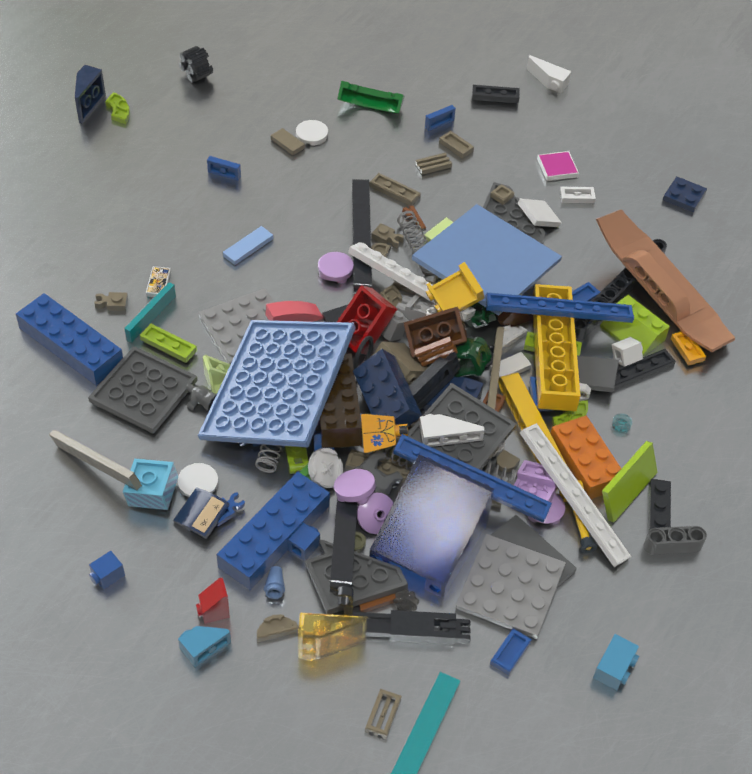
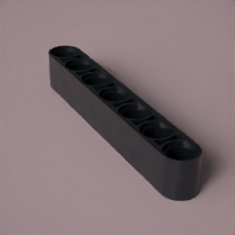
M338 499L330 577V592L338 593V588L342 586L352 588L357 502H340Z

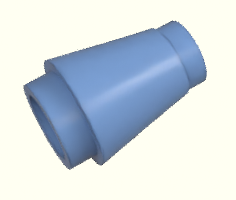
M279 566L270 568L264 586L266 596L271 599L281 598L285 592L282 568Z

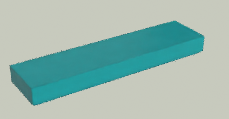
M167 283L124 328L126 341L133 343L176 297L174 284Z

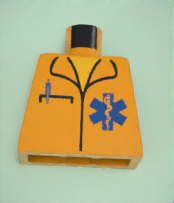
M361 414L364 453L396 446L397 437H401L402 434L408 436V425H396L394 416Z

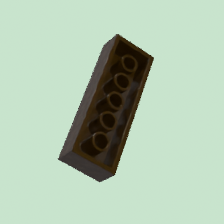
M352 354L344 355L319 418L322 448L362 446V422L355 375L353 373Z

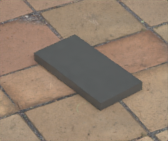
M517 515L491 534V536L566 562L557 587L576 572L577 568Z

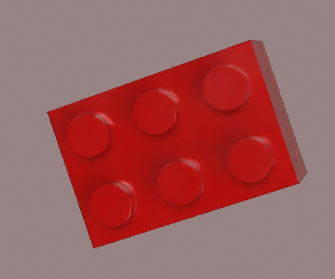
M361 285L337 322L354 323L356 328L348 346L354 352H357L359 345L366 336H371L375 344L398 309L373 288ZM369 340L363 347L361 354L367 355Z

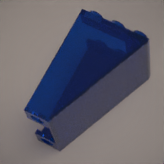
M419 454L370 548L369 557L375 559L379 557L383 562L389 564L392 561L426 578L425 590L444 598L488 524L494 488ZM432 584H433V585H436V586L439 587L440 589H436L435 587L432 586Z

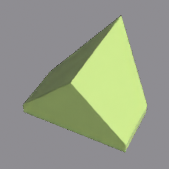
M204 355V374L211 392L217 394L231 364Z

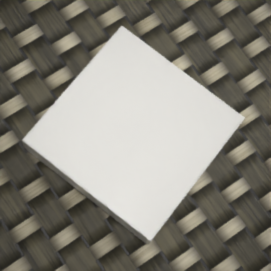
M521 198L518 201V205L533 225L559 227L562 222L545 201Z

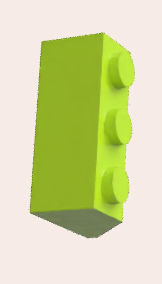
M629 295L616 304L632 305L633 323L603 320L600 325L601 328L618 341L631 337L641 342L643 357L666 340L670 327Z

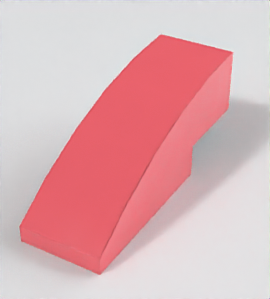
M281 301L266 304L265 315L269 321L314 322L323 319L318 307L313 303Z

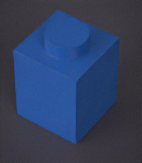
M303 523L288 539V551L303 561L307 560L319 546V531L315 527Z
M112 551L107 552L89 564L91 571L89 574L90 579L95 585L99 584L103 590L125 576L123 564Z

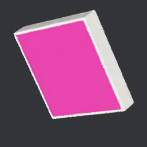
M569 151L541 154L537 157L546 181L576 178L579 175Z

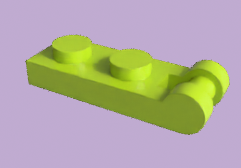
M285 446L289 473L296 474L297 471H301L309 463L306 447Z

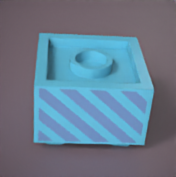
M134 459L130 471L135 473L142 486L136 491L125 484L123 494L128 506L168 510L179 477L174 462Z

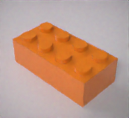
M587 415L553 426L550 434L567 467L577 480L582 481L584 490L590 499L602 496V490L621 470V467Z

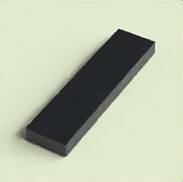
M663 349L625 367L620 366L617 371L615 389L675 365L676 361L666 349Z

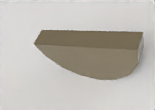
M282 614L269 616L263 620L264 622L257 629V643L299 633L300 628L296 621H292Z

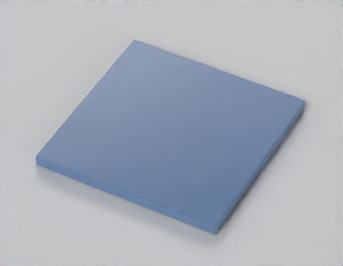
M478 204L412 255L413 261L441 279H445L459 271L458 265L465 262L483 289L484 296H486L487 292L523 295L557 265L562 258L558 253ZM485 298L478 302L484 307H486ZM492 311L498 316L502 313L501 311Z

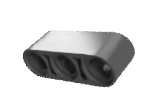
M699 526L652 528L646 536L644 549L652 555L696 553L702 549L707 533Z

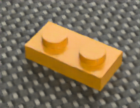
M682 331L672 334L671 340L688 366L705 361L706 355L696 342L691 340Z

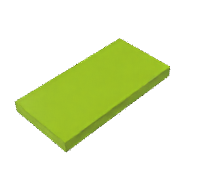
M646 441L602 490L608 521L614 523L658 473L652 442Z

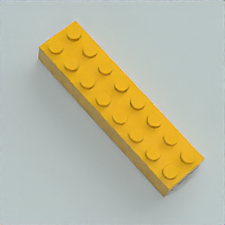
M535 284L534 297L573 300L572 287ZM533 314L538 409L577 411L580 400V384L574 318Z

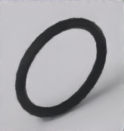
M366 336L359 345L354 358V369L358 367L360 354L368 340L369 348L364 362L371 357L374 344L371 336Z

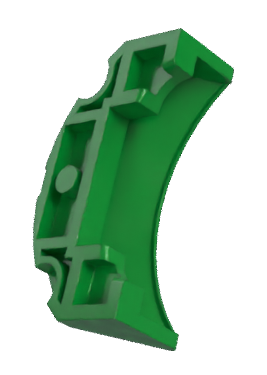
M341 81L337 100L399 114L405 96L399 93L380 91Z

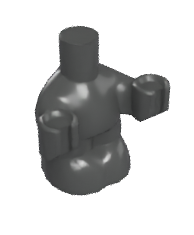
M189 383L186 386V390L191 393V401L188 403L187 408L193 411L199 403L209 411L217 394L211 392L206 386L195 387Z

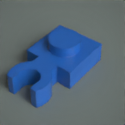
M238 492L230 496V500L227 501L229 502V507L216 524L217 526L234 517V510H240L245 506L244 500L239 503L234 502L239 498Z

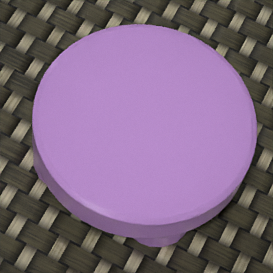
M329 252L323 255L318 261L320 278L341 284L345 283L347 278L353 273V260L342 252Z
M364 469L346 471L338 476L334 482L335 493L340 502L364 504L369 500L368 497L376 488L373 474Z

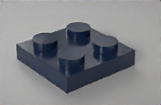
M676 176L664 194L663 201L694 213L706 194L707 188Z

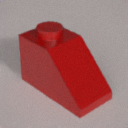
M222 577L218 578L198 595L199 603L196 604L198 617H203L204 624L230 618L228 595Z

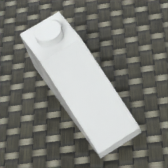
M531 55L528 57L527 70L546 88L561 94L569 85L571 71Z
M428 414L420 417L419 429L422 443L429 447L483 441V426L441 414Z

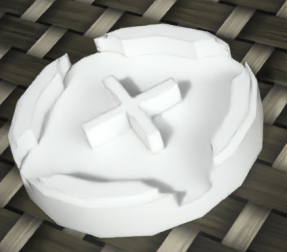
M307 120L296 127V137L304 144L320 145L327 139L328 128L320 121Z
M322 448L313 452L308 463L311 480L324 489L333 488L335 480L343 473L341 459H338V454L330 448Z
M194 463L186 466L181 470L178 477V488L182 495L189 498L196 487L213 494L215 489L217 490L218 475L210 465L204 463Z

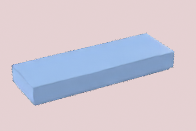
M260 226L223 251V257L236 265L273 240V234Z

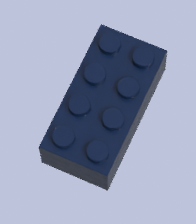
M381 349L353 370L371 415L394 416L396 425L407 424L408 426L422 417L394 355Z

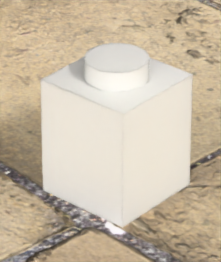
M631 337L612 344L613 359H618L619 364L624 367L643 359L641 342Z

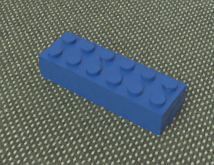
M45 293L16 313L19 329L96 386L123 359L121 348Z
M297 472L216 554L218 568L251 590L288 551V539L303 523L311 526L330 506V492Z

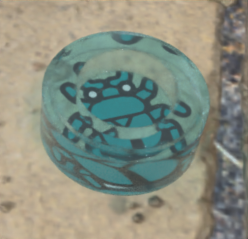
M621 413L614 416L612 427L615 431L626 433L631 429L632 419L628 415Z

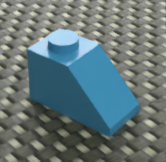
M195 626L191 630L184 631L178 638L179 648L196 668L231 643L230 631L224 628Z

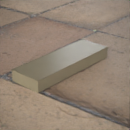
M380 173L369 182V187L409 206L414 205L421 197L420 192Z

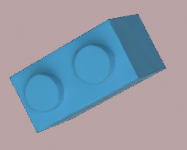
M614 634L596 668L593 678L617 691L620 684H626L631 674L627 672L629 667L634 668L639 659V655L636 654L639 646Z

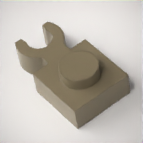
M382 223L371 233L372 239L384 244L389 242L395 248L399 247L398 241L404 242L403 235L395 234L394 229Z
M109 292L108 296L96 294L95 308L107 307L108 311H126L128 294L121 292Z

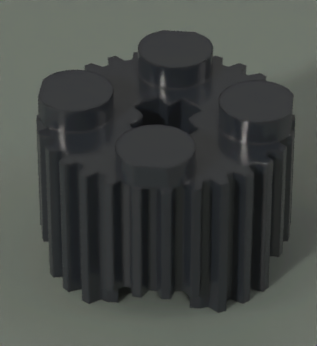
M198 46L180 53V69L186 71L191 83L213 73L212 65L209 66L210 64L207 60V57H209L208 53L204 48L200 49Z

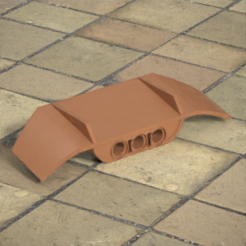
M622 209L596 219L612 252L686 336L711 352L735 340L734 335L723 324L714 309L651 238L639 229Z

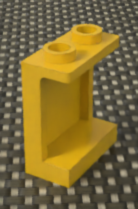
M465 262L458 265L459 271L432 286L430 283L426 284L428 289L426 294L430 301L434 300L436 303L434 307L437 312L457 306L460 311H463L485 298L483 289Z

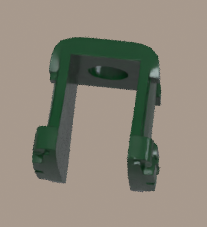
M467 338L466 343L456 345L458 351L457 358L460 359L459 364L461 368L454 377L475 375L478 377L483 374L484 368L492 359L490 349L483 338Z

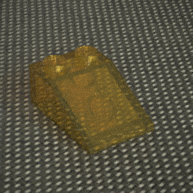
M300 613L298 658L308 661L322 659L366 642L367 617Z

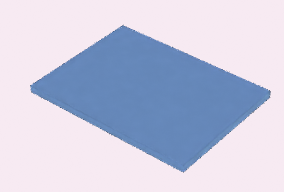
M251 320L199 431V439L308 447L356 328L354 323Z

